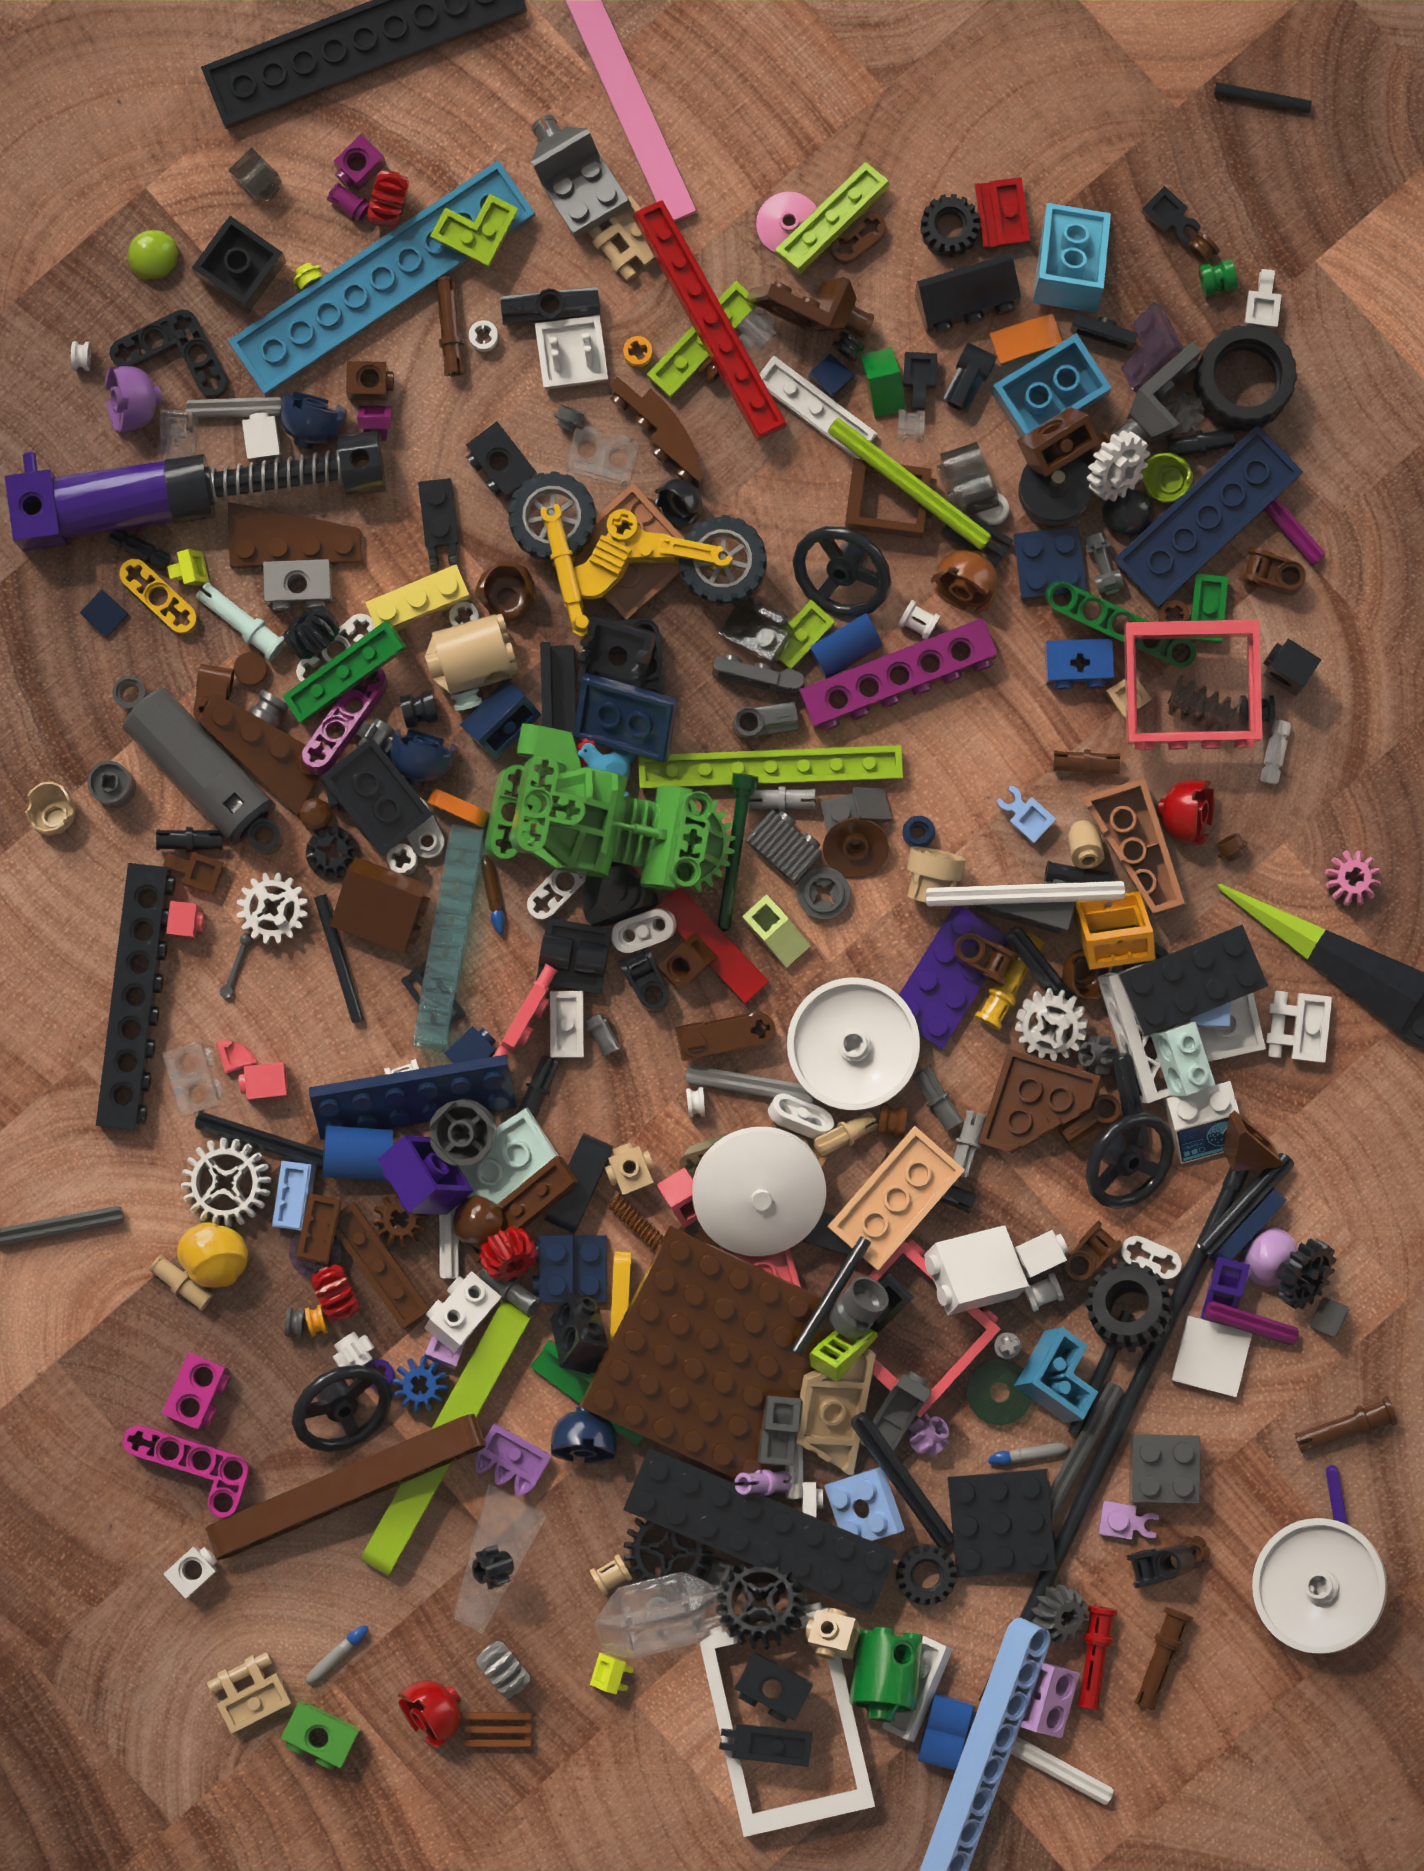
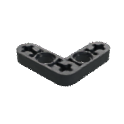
M177 310L116 340L110 347V358L116 367H137L178 347L200 392L205 397L211 399L219 398L227 390L228 382L197 318L189 310ZM184 318L186 322L192 320L188 328L194 339L188 341L181 329L175 330L179 326V319ZM156 331L163 335V343L158 348H150L146 345L145 340L150 332ZM136 339H139L141 347L146 352L143 355L140 354L138 349L131 352V360L127 362L123 358L117 359L121 354L120 348L125 347L127 350H132L137 347L134 342ZM188 341L184 346H182L181 342ZM194 346H203L207 350V356L202 362L197 363L189 359V352ZM211 363H214V364H215V366H213V367H208V366L211 365ZM208 367L214 379L221 378L217 382L218 388L216 390H212L210 387L204 388V385L208 383L204 372L201 371L199 374H196L195 371Z

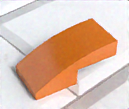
M1054 314L1031 319L990 333L1001 366L1030 355L1042 354L1063 342Z

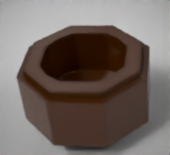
M318 797L306 800L299 811L302 824L313 831L328 826L333 817L329 804Z

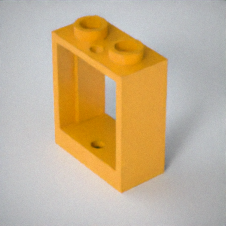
M1139 891L1125 893V897L1122 900L1077 901L1075 903L1077 932L1090 970L1156 960L1153 929ZM1110 902V903H1111L1110 906H1108V907L1104 906L1105 903ZM1130 925L1136 926L1133 928H1126L1120 930L1106 931L1093 934L1090 933V931H1097L1103 929L1124 927Z

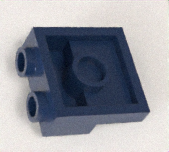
M539 1235V1242H534L538 1252L535 1260L539 1262V1276H533L534 1296H539L542 1302H562L568 1293L596 1299L598 1302H607L606 1235Z

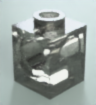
M250 148L229 169L232 179L258 205L264 200L270 201L280 191L279 185L282 181L279 174L253 148Z

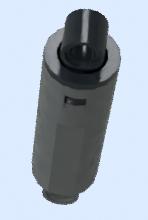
M125 676L117 680L112 691L113 698L123 710L129 713L123 721L124 731L232 845H236L247 838L250 845L260 854L270 855L279 851L284 840L283 832L276 823L268 818L276 808V804L166 688H159L150 693L142 681L136 677ZM129 687H137L139 689V696L133 702H125L123 698L125 690ZM263 829H271L274 833L273 840L267 845H261L257 841V836Z

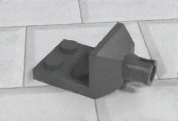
M545 115L542 118L548 130L543 127L539 119L532 125V132L537 136L540 143L537 144L531 163L546 194L575 239L629 208L631 203L599 154L589 130L577 127L560 129L554 116Z
M1193 341L1138 390L1127 417L1128 421L1119 431L1114 433L1116 436L1119 437L1123 430L1127 433L1131 431L1141 437L1143 441L1147 440L1148 443L1167 441L1168 438L1171 439L1174 436L1179 422L1161 402L1172 393L1171 389L1175 386L1174 383L1177 380L1184 383L1196 372L1195 368L1200 364L1197 360L1201 350Z

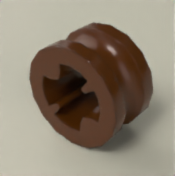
M1202 232L1196 234V241H1190L1187 244L1190 251L1205 264H1209L1212 261V255H1218L1220 252L1218 246Z
M711 358L707 359L697 371L700 376H706V383L708 385L720 377Z
M1179 600L1165 602L1158 613L1159 622H1168L1166 620L1168 614H1165V610L1172 611L1175 607L1181 611L1178 615L1182 616L1181 621H1187L1189 618L1187 606Z

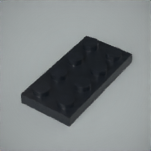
M1243 924L1118 975L1143 1037L1268 987Z

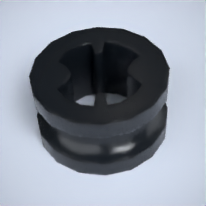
M841 331L839 333V341H834L832 347L847 359L856 361L858 359L857 352H862L865 347L855 337Z

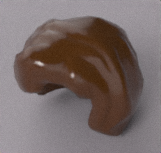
M499 559L489 565L481 575L475 589V595L490 615L502 614L504 622L515 624L523 620L530 604L536 599V589L532 576L525 566H521L512 560Z

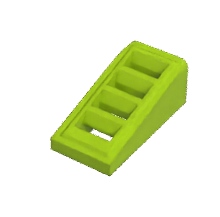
M869 1329L861 1339L845 1337L837 1330L833 1331L809 1354L811 1367L838 1382L878 1337L877 1332ZM844 1338H847L848 1340L852 1341V1342L855 1343V1344H854V1345H850V1344H848L847 1342H845V1341H843V1340H844ZM839 1346V1347L845 1349L846 1351L843 1353L842 1351L838 1350L836 1347ZM830 1354H833V1355H835V1356L838 1357V1358L835 1360V1359H833L832 1357H830L829 1355H830Z

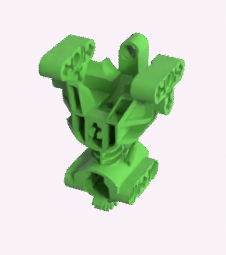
M522 724L516 754L528 757V760L524 766L512 765L503 769L498 774L485 839V851L490 858L505 860L514 857L517 852L530 853L552 869L601 878H608L610 876L613 861L642 867L639 885L657 891H670L691 886L695 893L702 892L701 882L706 887H712L713 881L711 876L718 879L723 877L719 867H729L731 865L724 856L735 852V850L727 847V842L735 840V836L726 835L725 830L732 827L733 824L722 823L721 819L727 812L721 811L716 813L714 811L718 804L717 800L712 801L711 797L702 791L692 792V789L675 786H658L655 802L624 796L627 777L587 767L581 768L572 732L534 724ZM516 773V779L520 780V785L513 788V782L508 781V776ZM512 793V796H518V798L507 796L506 794ZM692 798L700 802L701 811H697L696 804ZM504 804L511 805L515 810V815L511 822L506 821L502 817L501 809ZM498 827L511 828V831L504 834L505 829L498 830ZM504 836L503 841L505 844H508L509 848L501 852V847L496 846V841L501 840Z

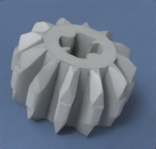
M496 1641L492 1645H488L476 1658L477 1665L505 1698H511L515 1694L520 1693L530 1682V1675L503 1642Z

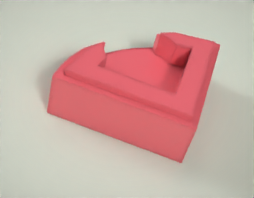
M233 1041L216 1042L226 1074L244 1069L243 1066L258 1064L253 1053L245 1046Z

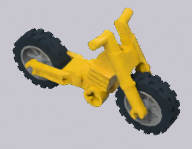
M552 471L549 474H544V472L538 473L534 478L525 480L518 490L516 489L512 496L511 504H509L508 522L512 535L519 547L524 552L526 551L530 554L531 557L545 560V562H552L553 567H556L563 601L568 610L573 632L581 640L585 634H588L589 630L587 627L589 620L582 610L584 609L582 599L596 600L605 596L623 578L630 563L679 564L682 579L690 592L698 596L702 601L715 603L717 606L738 604L741 600L752 596L754 591L760 587L766 573L767 556L762 538H760L756 529L746 524L744 520L731 518L729 515H721V517L716 518L714 516L708 517L706 521L695 524L692 530L685 535L684 539H680L666 534L646 532L639 527L637 519L632 512L625 509L616 510L607 520L608 534L606 536L601 535L592 555L584 564L574 567L573 562H575V559L571 556L581 553L586 544L590 543L597 523L593 498L581 482L579 483L571 475H563L556 471ZM551 494L550 506L547 508L537 501L541 496ZM556 494L565 496L569 501L560 507L556 504ZM532 504L540 510L541 516L528 518ZM574 505L577 512V520L563 517L562 514ZM543 522L544 527L540 535L537 536L529 525ZM564 523L574 526L573 530L567 536L564 529ZM623 523L629 524L630 530L626 529L623 535L618 534L617 528H622ZM721 537V546L707 544L712 539ZM726 537L734 539L740 544L728 552L726 550ZM745 549L747 563L732 559V557ZM733 566L745 569L742 576L736 581L731 573ZM700 569L714 571L710 580L702 574ZM718 575H727L730 583L717 584L715 581Z

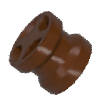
M882 1104L880 1107L877 1137L894 1135L896 1139L903 1140L908 1107L891 1109L888 1105Z

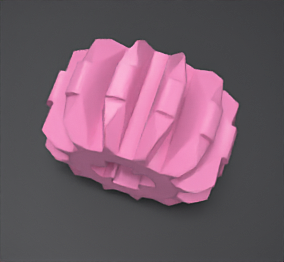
M1359 850L1355 852L1353 860L1348 851L1342 852L1343 862L1334 857L1330 862L1335 869H1326L1324 873L1326 876L1334 878V880L1325 884V888H1337V891L1333 893L1331 898L1336 900L1342 894L1345 895L1343 899L1344 906L1350 905L1352 896L1357 906H1361L1364 903L1363 895L1370 900L1375 896L1369 887L1379 888L1381 885L1380 881L1371 879L1372 876H1376L1381 872L1380 868L1370 870L1368 866L1373 863L1374 859L1369 857L1364 862H1361L1362 851ZM1352 870L1358 873L1355 877H1360V882L1355 883L1353 886L1348 884L1349 879L1345 880V875L1351 873Z

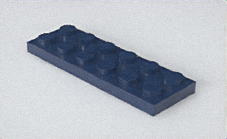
M1257 425L1113 561L1159 609L1303 474V471Z
M506 1055L309 1087L310 1101L321 1140H324L326 1126L389 1129L430 1122L436 1111L451 1101L461 1099L479 1102L490 1112L516 1107Z

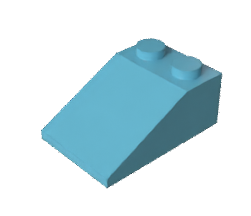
M1052 203L1046 204L1032 303L1097 313L1104 289L1111 213Z

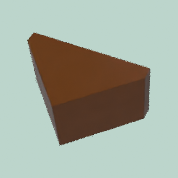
M1235 1110L1229 1114L1223 1152L1233 1172L1276 1168L1283 1164L1273 1143Z

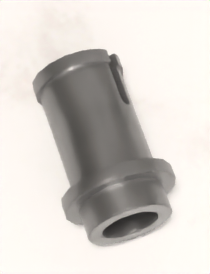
M602 1012L585 1022L588 1026L586 1031H591L604 1057L621 1048V1045L618 1043L607 1022L610 1020L609 1017L605 1018Z

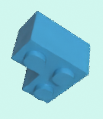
M1063 1327L1044 1330L1014 1387L1065 1423L1084 1420L1098 1391L1074 1375L1073 1372L1088 1345Z

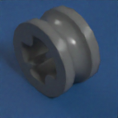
M288 1307L285 1320V1336L290 1337L291 1334H296L297 1338H302L305 1324V1309L300 1308L296 1312L292 1307Z

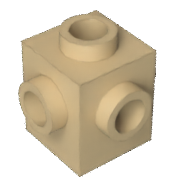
M631 1143L612 1150L614 1156L608 1158L611 1165L606 1166L605 1170L611 1185L618 1183L623 1196L654 1184L649 1171L655 1169L648 1150L641 1152L639 1146L633 1148ZM628 1162L636 1165V1170L631 1174L624 1171V1166Z
M828 1608L827 1612L817 1610L815 1618L810 1619L808 1622L806 1639H808V1643L813 1651H816L815 1654L821 1658L834 1660L835 1656L852 1660L861 1627L855 1618L847 1617V1613L834 1608Z

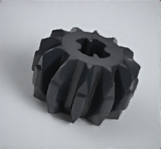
M324 606L312 607L308 611H304L302 615L296 617L293 623L289 624L288 629L284 632L283 637L288 645L287 648L300 660L311 659L314 655H319L323 649L327 648L335 640V636L339 634L340 628L335 620V616L329 610L327 611Z

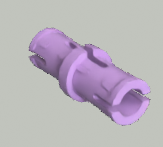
M767 1469L757 1470L755 1473H740L737 1475L735 1482H744V1485L735 1486V1489L742 1495L759 1493L763 1496H768L773 1492L785 1493L791 1489L793 1483H783V1481L792 1480V1476L787 1471L771 1472Z

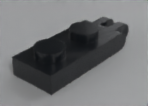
M735 1723V1730L721 1729V1736L734 1737L733 1743L720 1742L719 1749L732 1751V1758L809 1767L813 1733Z

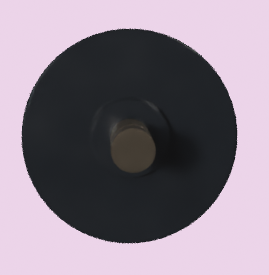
M1077 457L1045 477L1030 469L1028 464H1026L1018 487L1020 504L1025 513L1035 522L1050 527L1064 526L1078 519L1085 511L1092 490L1089 489L1091 482L1087 480V476L1091 474L1087 465L1081 458Z

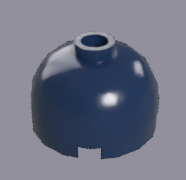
M287 391L281 404V426L288 435L295 438V445L312 449L314 444L323 445L329 443L339 435L347 410L338 404L336 410L329 408L327 405L329 400L295 391L291 397Z
M397 729L391 742L390 757L391 762L398 771L406 776L405 780L409 784L423 787L425 782H436L444 778L454 764L458 748L453 743H451L450 749L443 746L444 739L438 736L409 729L407 735H401V729Z
M578 1406L575 1412L565 1414L553 1427L551 1455L571 1462H573L574 1456L584 1457V1463L605 1462L615 1458L617 1438L615 1428L610 1420Z

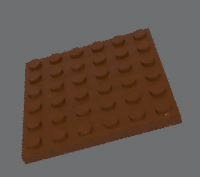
M669 1226L608 1350L580 1402V1406L736 1479L740 1473H755L757 1470H769L772 1464L758 1463L760 1435L767 1396L800 1399L804 1375L816 1370L810 1365L809 1354L836 1329L832 1326L828 1313L802 1357L796 1355L790 1349L822 1297L673 1226Z

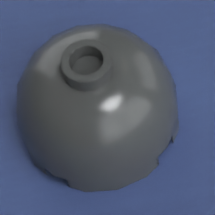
M461 1099L445 1104L436 1111L429 1126L431 1128V1147L440 1159L454 1166H469L478 1163L488 1156L496 1142L497 1127L495 1119L486 1107L476 1101Z

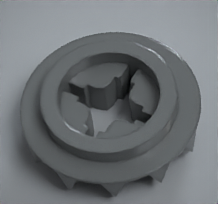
M829 867L815 868L806 873L801 879L797 893L798 901L804 912L816 919H832L841 914L847 907L850 899V887L846 878L839 871ZM815 883L817 886L825 888L834 883L835 885L830 891L834 904L825 899L814 904L813 902L816 900L818 892L813 884Z

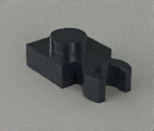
M1165 186L1141 211L1164 234L1170 228H1173L1176 239L1183 245L1189 242V238L1183 234L1184 228L1190 227L1196 233L1201 229L1200 224L1195 219L1183 216L1188 207Z

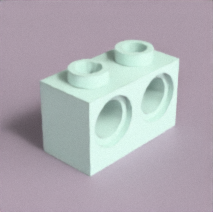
M1180 1022L1151 1034L1170 1096H1188L1215 1085L1196 1022Z

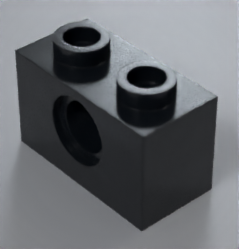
M497 421L466 444L467 451L469 452L466 459L476 472L482 469L489 480L485 483L496 498L502 495L508 502L512 499L516 489L518 490L528 478L530 480L537 474ZM498 456L505 457L509 461L508 466L501 471H496L490 466L491 461Z
M1288 638L1283 645L1276 643L1263 662L1268 667L1263 675L1297 696L1322 659Z
M753 1651L735 1685V1690L740 1692L738 1698L754 1707L760 1702L770 1708L768 1711L769 1715L782 1722H786L787 1718L795 1721L813 1687V1682ZM777 1680L780 1682L782 1692L778 1697L769 1698L763 1693L762 1688L766 1681Z

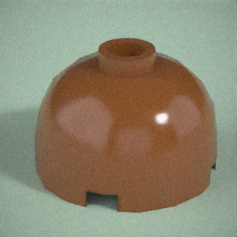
M961 550L947 555L931 578V583L936 582L937 587L935 591L942 599L961 610H965L967 605L977 607L974 613L987 611L999 588L998 573L984 553L976 550Z

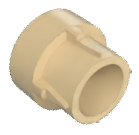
M911 847L906 868L910 871L909 876H911L907 896L926 902V890L928 888L956 887L957 882L962 879L966 859L937 849Z

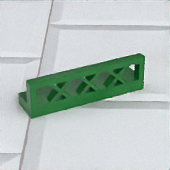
M548 1340L539 1356L530 1366L579 1404L595 1374L593 1371L589 1375L560 1367L556 1344L551 1340ZM612 1422L615 1430L634 1445L638 1446L644 1436Z

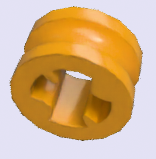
M634 336L626 341L623 353L627 364L635 368H642L649 364L653 355L652 345L645 337ZM638 344L641 349H647V353L643 352V359L638 360L635 355H629V351L633 352V345Z
M317 1305L315 1310H311L309 1307L305 1308L306 1320L311 1336H316L319 1331H322L324 1334L328 1333L327 1321L322 1306Z

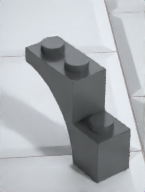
M910 1371L908 1376L904 1374L899 1375L881 1408L878 1409L872 1419V1422L893 1451L932 1392L926 1388L929 1381Z

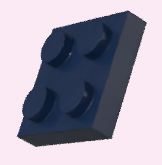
M1079 526L1013 534L1021 600L1044 598L1046 589L1055 581H1064L1087 591ZM1064 587L1056 589L1053 593V596L1070 595L1068 589Z

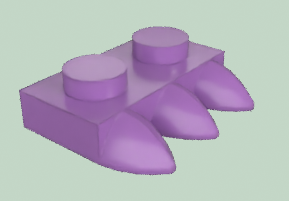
M493 1423L484 1439L487 1446L477 1451L475 1470L477 1474L483 1473L497 1463L494 1474L496 1484H503L516 1474L515 1494L516 1496H521L528 1493L536 1485L552 1455Z

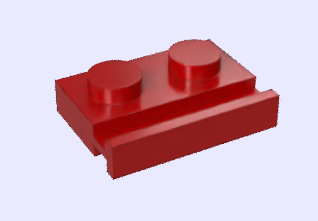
M1022 177L989 181V183H975L974 190L983 250L992 247L1000 248L1030 244Z

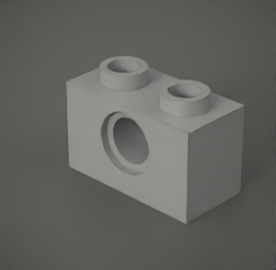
M329 559L263 562L264 601L267 606H273V610H292V605H305L306 609H311L317 606L325 607V604H333L332 564ZM301 578L307 581V587L302 593L296 594L290 591V584L293 580Z

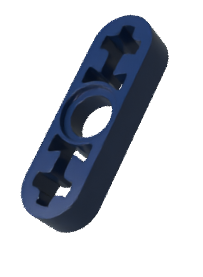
M1274 1188L1214 1255L1209 1258L1214 1263L1217 1256L1232 1260L1287 1199Z

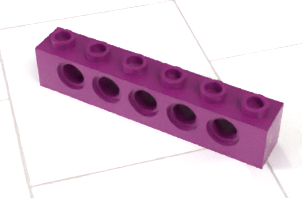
M981 618L799 689V696L812 729L821 728V731L825 732L840 725L839 720L851 716L852 720H856L870 714L869 708L879 704H882L883 708L901 702L900 696L912 692L914 696L928 692L932 689L930 684L943 680L944 684L954 682L963 677L961 674L963 671L971 668L975 672L987 669L993 665L992 660L996 659L998 653L985 621ZM958 645L966 647L969 651V657L964 661L954 659L951 654L953 647ZM927 657L934 658L939 664V669L936 672L927 673L921 668L920 662ZM896 669L904 670L908 675V681L903 685L894 684L890 679L891 672ZM865 681H871L876 684L878 692L872 697H866L861 694L859 686ZM835 693H841L847 698L848 703L844 708L835 709L829 704V697Z

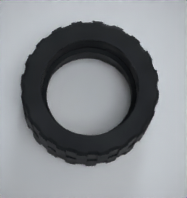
M1248 324L1247 326H1233L1231 329L1220 332L1216 338L1212 339L1201 355L1200 364L1196 367L1195 381L1193 383L1197 396L1196 400L1202 407L1204 414L1219 426H1224L1227 429L1232 427L1233 431L1242 430V432L1254 429L1257 425L1263 428L1269 422H1273L1290 400L1297 381L1296 361L1292 356V350L1284 343L1283 338L1271 332L1270 329ZM1238 350L1251 351L1262 356L1271 365L1275 373L1276 383L1272 395L1264 403L1251 407L1240 406L1230 402L1220 393L1215 383V369L1218 362L1226 354Z

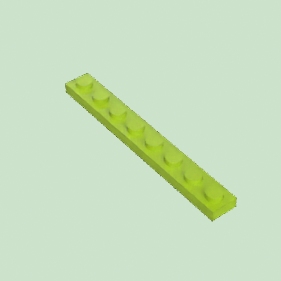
M902 745L669 754V759L665 763L638 756L640 790L657 789L658 786L682 788L731 786L733 773L758 776V785L903 779Z

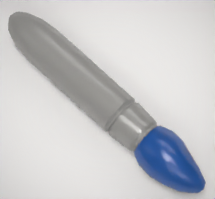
M1051 1443L1022 1448L1020 1450L1017 1449L1011 1452L999 1451L990 1456L988 1463L1005 1466L1012 1462L1017 1463L1054 1457L1066 1453L1069 1446L1065 1443Z
M363 1625L352 1630L346 1639L339 1643L308 1673L306 1683L313 1684L320 1680L351 1651L353 1646L359 1645L367 1634L368 1626Z

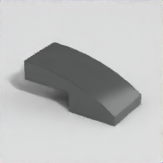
M767 1396L760 1435L758 1463L793 1466L795 1435L799 1430L801 1399Z

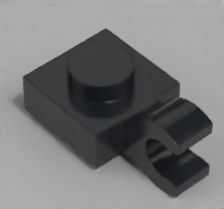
M905 352L903 387H913L911 408L913 412L925 411L926 388H936L938 353Z

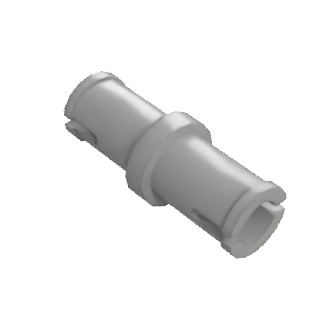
M779 786V790H754L753 796H749V799L763 800H750L749 810L779 809V813L781 810L786 813V809L815 810L816 800L802 799H815L816 791L815 789L786 790V786Z

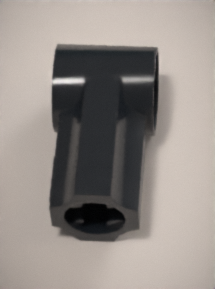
M968 342L956 365L957 371L942 401L956 410L968 413L982 382H986L997 356Z

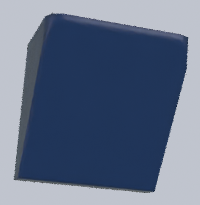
M831 353L808 375V378L831 399L854 377V374Z
M103 589L80 612L106 638L128 615Z

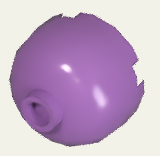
M132 366L108 368L105 390H111V401H106L113 429L115 431L118 430V432L132 431L150 423L155 414L156 405L161 404L159 386H153L151 378L139 368Z

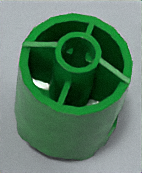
M874 1627L873 1631L860 1630L855 1647L849 1703L866 1709L869 1720L893 1723L895 1722L896 1712L909 1713L916 1711L923 1635L903 1633V1637L893 1635V1629Z

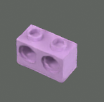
M1043 1662L1020 1727L1062 1738L1080 1673L1055 1664Z

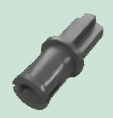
M926 1067L914 1075V1080L929 1102L927 1107H932L944 1126L945 1131L964 1121L949 1099V1091H944L930 1067Z

